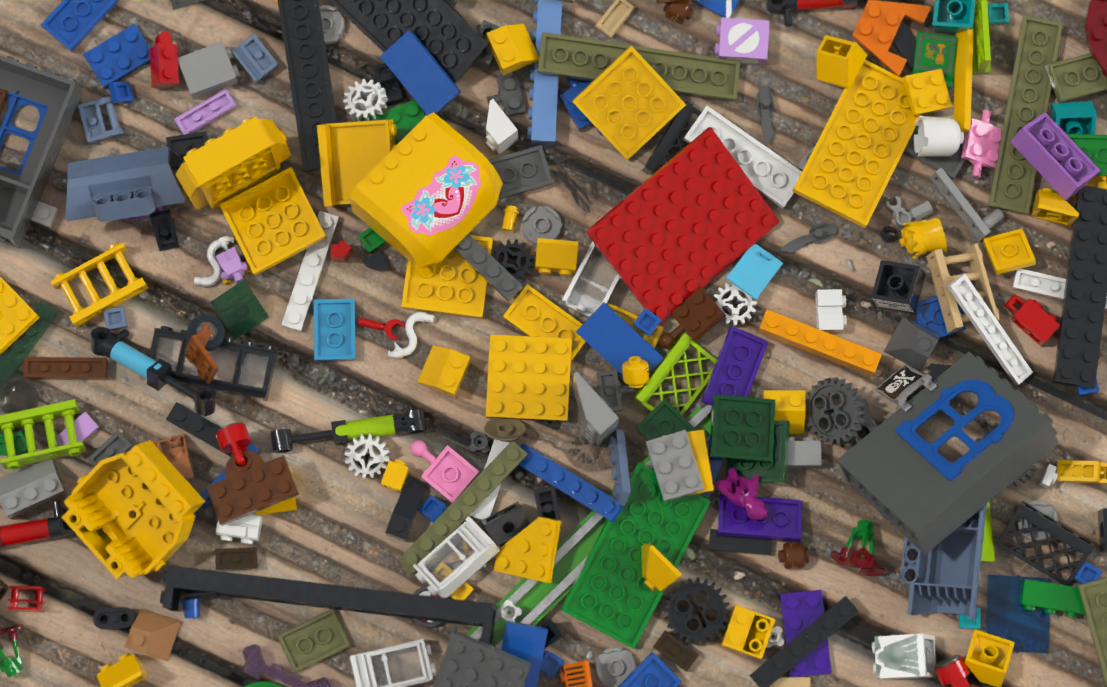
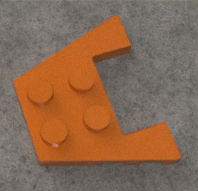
M868 0L852 34V38L870 54L872 53L877 57L880 63L887 66L893 74L900 77L907 59L889 52L890 45L903 17L923 25L931 7Z

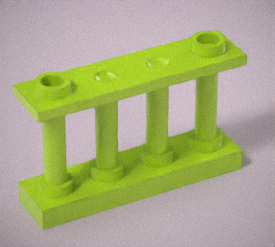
M73 399L0 415V431L4 432L8 458L0 459L2 466L8 470H16L23 465L68 455L75 457L81 455L82 452H86L87 450L83 442H77L73 417L75 414L80 413L76 400ZM63 417L65 418L69 444L57 447L53 421L56 418ZM43 422L45 424L49 449L36 451L32 427L34 423ZM22 426L25 430L28 453L16 456L12 430Z

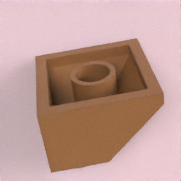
M141 609L131 627L125 648L168 661L181 621Z

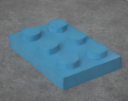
M354 298L314 300L315 361L356 360Z

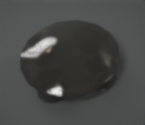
M12 377L1 385L0 407L6 414L37 408L39 401L38 389L29 379Z

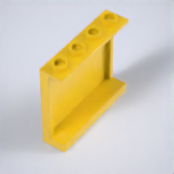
M393 119L317 125L324 207L351 204L349 196L355 186L397 145L395 144L397 127L393 123Z

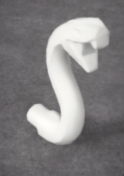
M224 236L209 245L207 258L214 268V274L209 277H195L194 285L210 287L220 280L222 267L215 257V251L220 247L226 251L229 250L228 244L230 242L234 243V237Z
M427 312L413 313L405 324V332L409 338L408 346L401 348L397 343H394L395 349L392 352L388 351V357L399 359L410 355L417 345L413 324L419 321L433 323L435 315L427 314Z

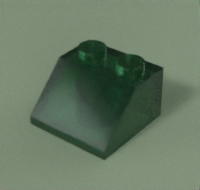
M242 280L210 302L235 340L269 318L245 280Z

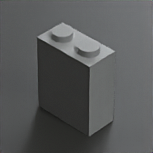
M223 41L178 57L180 68L193 100L238 83L236 77L240 76L236 64L231 65L229 59L233 58L229 46L224 47Z

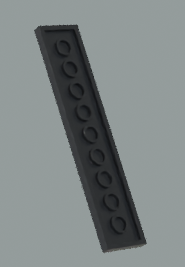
M277 0L304 172L321 170L317 125L338 122L319 1Z
M1085 185L1077 192L1075 210L1079 213V216L1073 222L1053 383L1094 389L1107 297V189Z

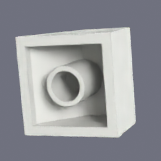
M492 99L489 103L485 138L487 139L486 144L492 152L496 151L498 154H501L518 141V130L494 99Z

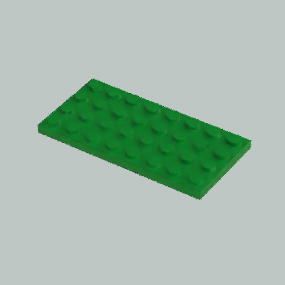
M637 462L629 477L631 493L625 506L614 523L609 520L606 521L560 608L561 611L632 649L635 648L666 589L664 588L662 591L654 589L652 591L645 585L646 579L642 576V545L644 543L653 545L677 568L711 502L699 494L683 496L664 502L654 470L640 462Z

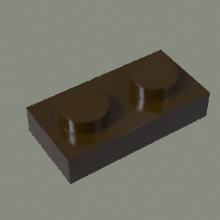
M258 548L215 549L216 571L258 569Z
M666 630L652 647L685 672L688 671L699 656V654Z

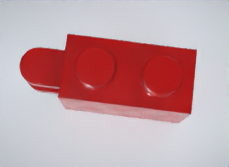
M167 31L157 35L155 45L150 48L151 88L172 89L179 84L177 44H172L171 34Z
M1013 294L1004 304L1005 308L1014 315L1010 320L1040 347L1060 327L1058 319L1051 313L1047 314L1042 309L1043 306L1036 300L1032 301L1029 298L1024 302L1019 296ZM1016 303L1021 307L1019 310L1014 307Z

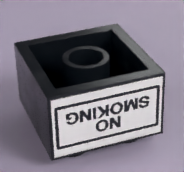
M881 260L871 299L877 307L916 313L925 273L920 266Z

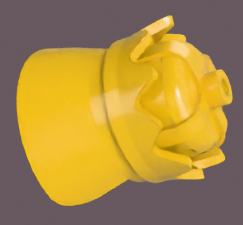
M938 218L928 221L903 223L904 228L901 230L902 239H899L901 247L904 246L909 254H914L912 259L937 249L947 252L944 230Z

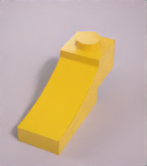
M1057 460L1058 475L1056 481L1107 486V463L1099 461Z

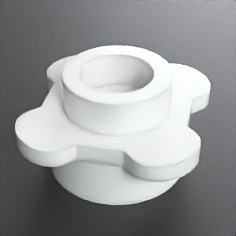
M506 600L502 609L497 611V617L503 618L506 622H514L516 617L521 615L522 610L519 607L516 608L512 601Z
M780 626L772 628L766 648L775 645L780 647L784 644L781 636L782 628Z

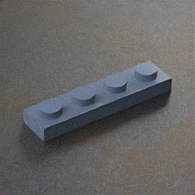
M616 429L613 437L609 439V449L612 451L610 464H613L612 480L615 482L613 495L616 496L617 505L625 506L631 493L625 432L622 429Z

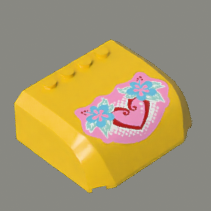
M433 112L425 116L355 186L349 199L353 213L420 270L423 266L441 262L497 205L503 182L488 159Z

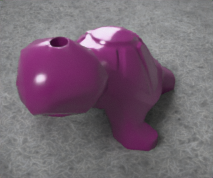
M731 468L724 480H718L714 483L715 488L723 493L732 503L740 507H746L747 515L750 519L762 520L767 517L768 511L765 503L755 498L759 482L758 475L755 474L753 478L748 479L738 476L735 468Z

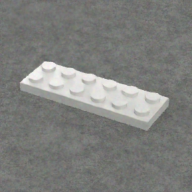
M706 106L683 140L690 143L708 127H711L757 191L781 208H784L794 193L792 190L802 171Z

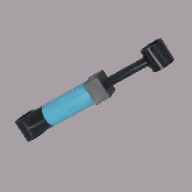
M97 327L91 331V351L95 355H105L147 379V385L157 391L168 384L193 399V402H195V412L201 416H209L215 412V390L210 387H200L195 391L172 378L171 364L162 359L155 361L122 342L129 336L128 330L123 329L115 337L105 327Z

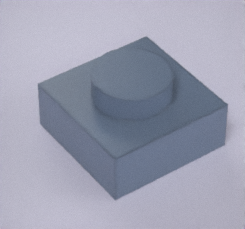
M124 306L103 310L106 328L110 331L128 328Z

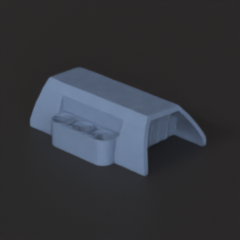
M162 147L68 163L66 174V220L73 221L97 217L98 221L107 222L153 213L158 206L185 202L184 193L171 169L172 167L181 166L183 163L182 157L172 148Z
M987 504L925 555L905 537L901 579L904 583L910 585L907 615L914 616L939 612L962 614L968 616L970 620H975ZM918 551V557L914 560L913 556ZM915 572V573H916V577H915V579L912 581V580H911V576H912V574Z

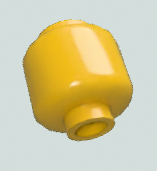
M639 356L629 357V360L625 361L622 365L624 383L631 388L643 387L650 378L648 362Z

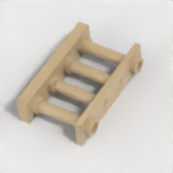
M978 243L966 249L965 254L945 257L942 249H937L926 256L948 333L956 332L963 327V322L970 321L966 314L959 312L958 302L947 288L950 283L961 275L950 276L946 266L948 264L969 261L972 272L965 273L970 281H975L979 295L997 321L1000 320L999 310L994 302L983 263V254L979 249Z

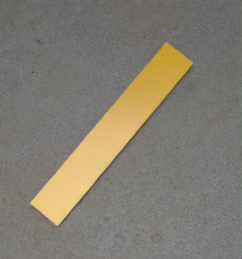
M973 29L956 33L953 119L958 122L963 133L971 130Z

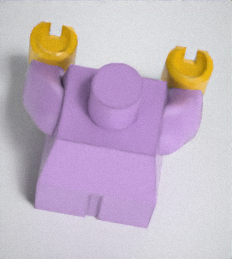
M234 247L216 256L223 269L220 276L226 286L228 285L227 283L231 284L233 280L240 284L244 281L243 275H249V272L252 273L248 262L241 261Z

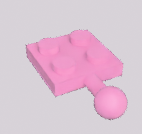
M416 440L411 444V453L417 457L422 456L431 464L421 478L451 503L479 474L475 467L448 445L436 458L427 450V446L423 441Z

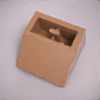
M185 434L152 441L185 479L194 477Z

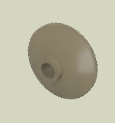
M495 418L488 421L484 426V432L488 437L503 442L518 439L526 431L524 423L515 418Z

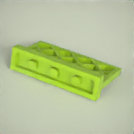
M976 0L972 75L990 74L991 52L987 0Z
M683 333L651 373L649 381L638 390L632 399L651 412L655 409L647 403L651 396L659 395L661 403L663 401V394L673 393L675 405L672 406L683 416L708 383L714 369L713 367L711 371L703 372L701 360H710L715 364L717 359L692 341L690 336ZM689 346L696 349V359H686V350ZM698 361L699 373L689 374L687 362ZM676 363H684V375L674 376L673 367ZM700 375L701 384L699 387L690 388L689 376ZM686 377L687 389L676 390L675 378ZM664 379H672L673 391L662 392L661 383ZM687 391L689 399L687 403L678 404L677 392Z

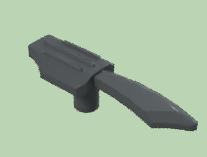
M759 86V91L756 94L757 110L762 113L763 135L766 143L769 144L775 135L769 113L774 109V95L770 91L769 86Z
M827 223L810 228L808 235L790 241L780 251L793 253L807 243L819 244L827 241L837 233V229L834 224Z

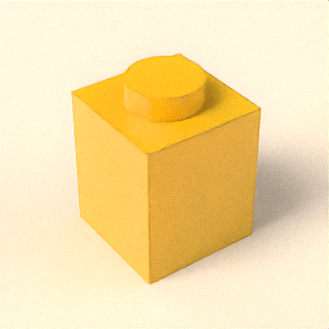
M397 459L394 462L389 461L381 486L401 493L409 473V467L406 466V463Z

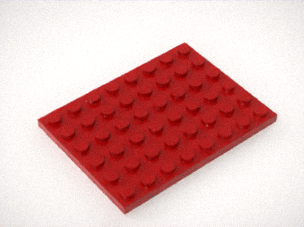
M708 127L585 232L641 306L662 320L660 324H662L672 315L671 313L698 288L701 286L704 288L780 221L714 130Z

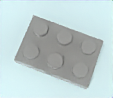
M686 430L646 441L664 502L704 490Z

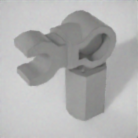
M898 196L895 197L897 205L892 206L889 201L885 203L887 210L893 212L892 216L895 219V224L900 229L904 228L903 223L917 221L933 213V208L928 200L909 209V212H906L901 207V199Z

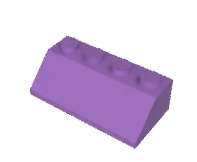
M1046 112L1021 128L1011 140L1015 148L1065 201L1076 194L1101 171Z

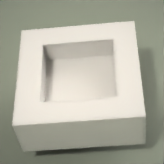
M38 201L31 220L51 228L59 209Z
M1051 464L1045 466L1038 486L1046 489L1050 484L1053 485L1058 475L1055 473L1056 466Z

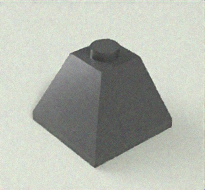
M903 316L884 352L920 371L937 344L940 335Z

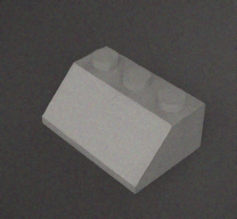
M53 459L34 463L0 479V504L5 516L9 519L68 494Z

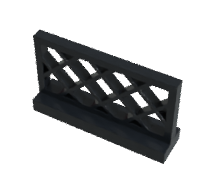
M686 100L684 102L686 106L675 115L643 167L642 171L644 173L653 175L660 165H664L670 160L668 152L671 148L678 147L680 152L682 150L681 146L689 144L688 142L680 143L679 134L691 129L689 118L692 113L698 117L702 113L694 108L692 103Z
M1021 501L1015 514L996 542L997 546L1065 586L1070 585L1086 558L1094 549V543L1024 501ZM1018 516L1027 520L1028 528L1016 530L1015 521ZM1039 528L1044 530L1046 538L1034 541L1032 530ZM1029 531L1032 541L1020 544L1017 533ZM1015 534L1017 545L1008 546L1003 543L1006 536ZM1061 540L1064 549L1052 552L1050 541ZM1048 542L1050 552L1038 555L1035 544ZM1033 545L1035 556H1024L1021 547ZM1077 550L1083 554L1079 561L1070 562L1069 551ZM1066 553L1068 563L1056 566L1053 555ZM1051 556L1052 567L1044 568L1040 565L1039 558ZM1069 566L1071 574L1067 580L1059 577L1057 569Z

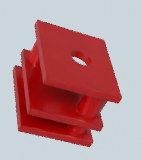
M9 585L11 589V599H8L10 602L9 610L44 613L42 605L45 604L43 602V592L46 589L37 586ZM19 591H35V601L19 599ZM18 604H34V607H18Z

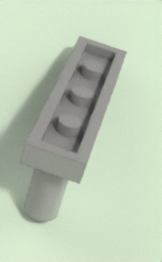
M942 167L931 176V181L979 242L991 232V227L1004 219V214L999 209L994 210L981 219Z

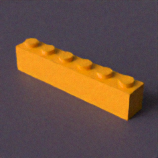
M766 309L757 332L870 377L874 375L882 355Z

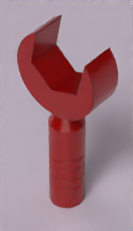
M360 317L358 320V326L385 330L386 336L394 341L400 340V338L392 335V328L397 325L405 328L403 322L398 319H392L386 325L382 322Z

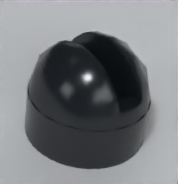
M886 226L882 229L880 237L885 243H892L897 237V231L892 226ZM885 231L892 232V233H894V235L886 234V233H884V232H885Z

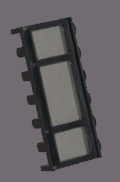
M161 326L160 329L154 328L149 357L155 361L162 359L171 364L172 378L186 386L210 387L221 390L226 394H231L232 392L242 394V396L247 398L253 396L262 398L263 401H268L277 358V352L273 350L272 346L261 345V347H255L251 342L241 341V344L234 343L233 339L224 337L222 344L217 349L208 352L219 367L212 382L208 384L205 379L200 378L196 366L186 358L185 350L189 343L187 330L175 332L173 328Z

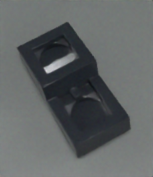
M386 63L372 66L377 83L379 82L381 87L385 89V95L388 98V101L385 102L386 106L404 102L397 77Z

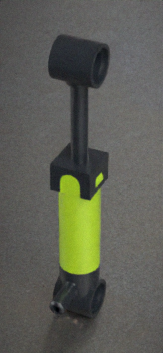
M416 409L400 414L366 419L331 422L332 430L292 435L291 429H279L271 431L270 434L273 453H285L293 450V443L333 438L334 444L339 445L353 441L354 436L360 439L361 433H363L364 437H368V434L371 433L372 438H375L377 435L383 437L404 433H421L426 431L424 410Z

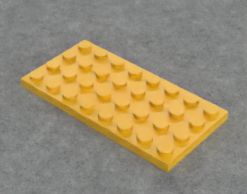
M867 60L864 61L850 89L844 88L792 192L866 228L916 127V120L921 116H913L903 78Z

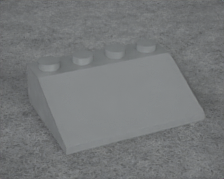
M575 372L572 389L585 432L584 437L591 445L595 443L599 447L616 431L619 417L578 372Z

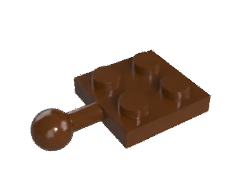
M701 286L671 313L680 325L671 333H663L659 338V344L664 349L672 348L675 344V339L684 331L696 342L725 318L726 315Z

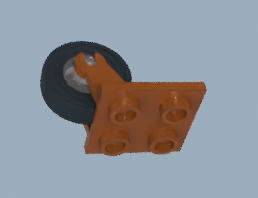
M200 315L194 318L188 326L187 338L189 343L186 347L185 355L188 361L196 366L200 378L205 379L209 384L212 382L219 367L208 352L214 351L222 344L225 330L223 324L216 317Z

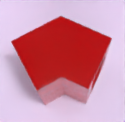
M343 240L339 244H331V258L333 262H346L353 254L352 247Z

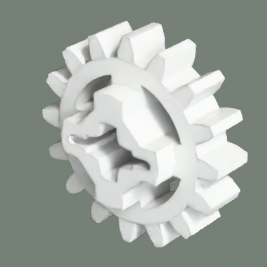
M363 79L362 84L356 81L354 88L348 87L350 93H344L346 99L343 100V103L352 119L357 117L358 121H361L362 118L369 121V118L372 117L376 120L377 113L379 115L383 114L381 108H387L385 102L388 101V98L385 95V89L381 87L379 82L374 84L372 79L369 83H366L365 79Z
M725 283L724 290L720 287L718 288L720 295H714L713 298L717 300L715 303L722 311L727 310L731 315L729 316L725 313L726 317L723 318L726 320L725 325H728L730 322H733L734 327H736L737 322L744 325L745 318L749 321L752 318L749 313L755 314L756 310L752 307L756 306L757 302L752 301L753 298L734 284L730 287ZM730 292V296L727 299L721 300L725 294ZM739 293L743 294L746 298H742ZM732 300H736L737 308H733ZM748 308L743 315L739 316V312L742 309Z
M361 433L360 439L354 436V443L347 444L350 450H345V455L349 456L345 458V463H351L348 469H355L356 476L362 473L363 478L366 477V474H370L371 478H374V472L380 475V468L386 469L387 464L384 461H389V456L385 455L389 453V448H383L386 442H379L380 438L378 435L372 438L371 433L368 434V437H364L363 433ZM375 445L380 450V452L375 451V449L372 446ZM369 448L370 456L368 457L367 462L365 463L364 456L367 452V449ZM354 459L357 460V461H359V462L362 464V466H359V465L354 461Z

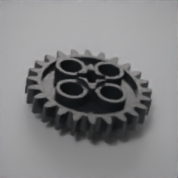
M697 577L695 583H693L691 578H688L687 585L680 581L681 588L679 589L674 586L675 594L669 592L667 595L671 600L664 601L669 606V608L663 609V612L669 614L664 617V620H670L671 622L667 625V628H674L672 635L680 634L679 641L685 637L686 644L693 640L694 645L697 646L698 640H701L703 645H705L706 638L713 642V634L720 637L721 634L718 630H726L723 622L729 623L730 621L725 617V615L731 614V611L725 610V607L729 606L730 603L723 601L727 595L720 596L719 593L722 588L715 590V582L710 586L707 585L708 579L700 583V579ZM696 593H705L706 601L703 603L698 602L695 598ZM687 595L691 596L693 603L697 609H702V611L700 612V616L707 625L706 628H703L698 615L692 614L694 608L691 602L688 600ZM679 602L687 603L688 611L680 612L677 609V604ZM709 610L714 611L717 616L716 620H707L705 613ZM688 621H696L698 629L696 631L689 630L687 628Z

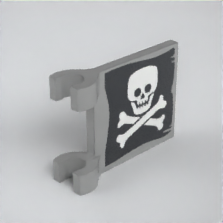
M905 364L875 390L906 412L912 407L905 401L911 393L921 385L931 392L937 385L931 381L932 377L926 373L924 375Z

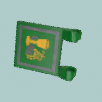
M918 31L912 74L942 69L947 89L950 90L953 85L957 37Z

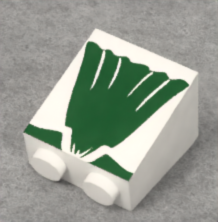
M927 634L874 636L872 651L875 654L876 660L873 664V672L876 675V679L937 678L934 671L936 665L935 636Z

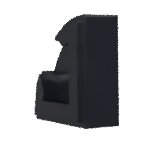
M380 250L362 260L367 268L375 271L390 269Z

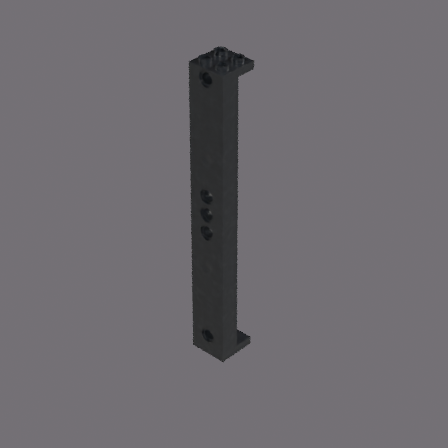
M168 565V570H165L163 575V582L166 584L165 591L161 592L160 603L163 608L169 611L177 612L179 610L181 591L199 590L238 595L225 597L482 627L481 642L492 646L497 609L493 603Z

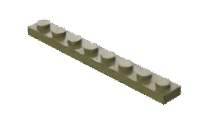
M512 440L410 546L398 561L414 575L416 569L413 565H417L451 535L528 454Z

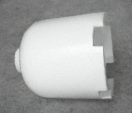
M919 116L917 118L915 126H919L918 135L914 134L913 140L915 153H918V156H952L957 152L960 144H963L964 133L961 132L958 122L954 119Z

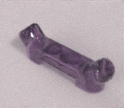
M257 644L245 647L242 651L245 663L241 672L258 680H261L265 673L291 687H330L329 681L325 677L303 683L301 682L302 677L291 672L290 675L282 672L284 668L272 663L271 667L266 665L261 648Z

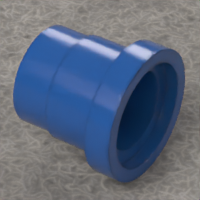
M201 598L180 600V603L183 604L184 618L200 617Z

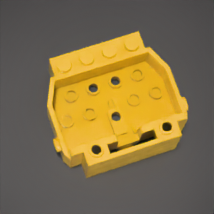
M249 117L243 120L241 125L235 129L232 127L224 131L223 135L219 138L209 139L203 147L191 149L186 153L187 156L183 157L185 162L181 164L176 173L185 198L188 197L195 209H200L209 204L213 210L223 202L282 171L280 163L291 156L285 134L282 130L279 131L273 120H258L257 117L253 119Z
M149 440L136 444L130 451L101 460L88 475H83L77 481L78 485L73 489L71 496H68L64 501L69 510L62 518L116 579L126 575L135 578L153 571L158 572L166 565L165 562L188 540L196 517L194 513L205 503V500L153 442ZM133 511L136 512V517L133 516Z

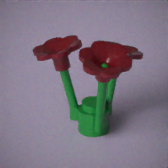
M859 520L857 527L852 528L846 546L842 548L841 552L833 550L830 557L836 560L837 563L852 567L855 564V567L861 569V575L880 576L885 572V568L876 566L874 556V524L868 520ZM855 536H857V539L862 541V546L859 551H852L849 557V548ZM868 540H869V551L866 549V544H867V541H868Z
M23 624L5 629L0 627V634H8L15 654V658L13 655L6 658L0 648V657L2 659L0 661V670L2 673L5 672L7 677H12L22 671L20 664L23 663V660L19 654L16 632L24 627Z

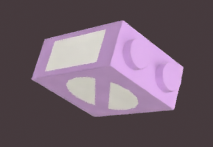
M721 17L720 24H716V36H719V43H715L714 55H718V58L736 60L745 64L766 65L769 20Z

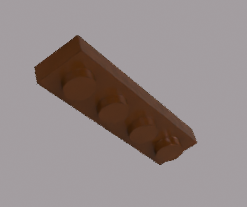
M24 357L23 377L25 379H107L108 359L93 357Z

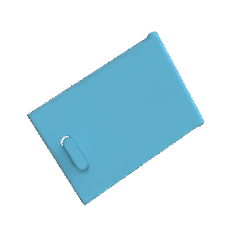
M754 244L745 252L725 279L757 300L783 262L757 244Z

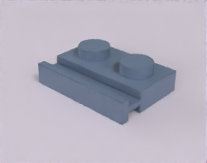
M255 34L239 44L236 49L231 50L232 54L255 83L279 67V64Z

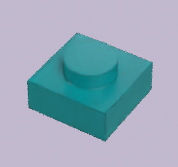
M1008 3L988 4L989 25L1009 23Z
M976 608L975 620H970L966 615L958 614V628L980 629L981 608Z

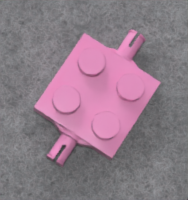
M983 110L981 121L971 118V130L965 132L961 158L969 160L974 165L972 177L975 178L981 177L983 166L995 169L998 159L1002 129L989 123L991 115L989 110Z

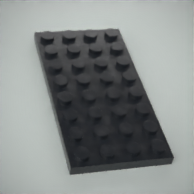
M329 0L383 52L389 49L408 30H412L455 84L490 45V42L446 0Z

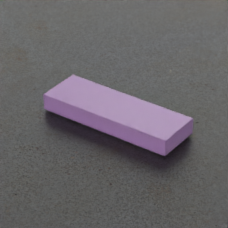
M224 89L174 120L183 135L192 134L233 110L237 105L227 89Z

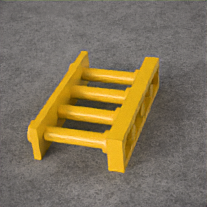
M124 243L111 245L108 251L67 273L57 274L54 280L50 281L55 289L61 287L74 310L70 319L76 328L103 314V310L114 308L149 289L143 278H135L122 253L128 251ZM113 258H116L128 280V285L121 289L117 288L104 264ZM96 267L110 290V295L103 299L98 296L86 274ZM78 277L92 300L91 305L86 308L80 306L68 282Z

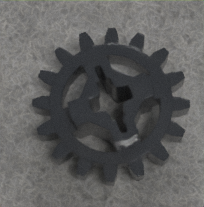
M509 239L507 240V245L500 242V249L494 248L493 252L496 255L491 256L499 263V258L502 254L504 261L501 262V265L507 271L514 272L515 274L511 275L517 281L518 278L525 281V274L531 275L529 268H534V264L530 262L534 260V255H528L531 252V248L525 250V243L523 242L521 245H518L517 239H515L514 244H511ZM510 249L518 250V252L510 251ZM509 258L512 260L516 259V266L512 263L509 264ZM524 259H526V265L524 269H522L520 264L522 261H524Z

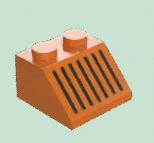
M589 660L563 665V670H560L561 683H565L566 687H592Z

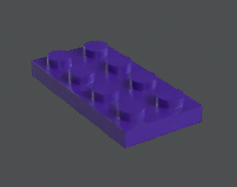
M730 326L701 402L712 406L714 394L748 397L768 341Z
M720 494L717 535L801 541L802 500L755 497L765 503L768 514L762 520H752L747 515L746 507L735 505L724 494Z
M822 590L780 594L785 644L787 645L824 614ZM828 638L789 670V677L832 673Z

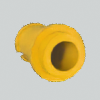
M506 205V209H503L505 214L501 230L514 232L516 216L519 215L518 207Z

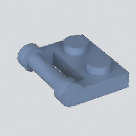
M111 96L78 105L88 144L111 138H119L124 135L123 129L120 128ZM103 106L107 108L112 130L106 131L100 109Z

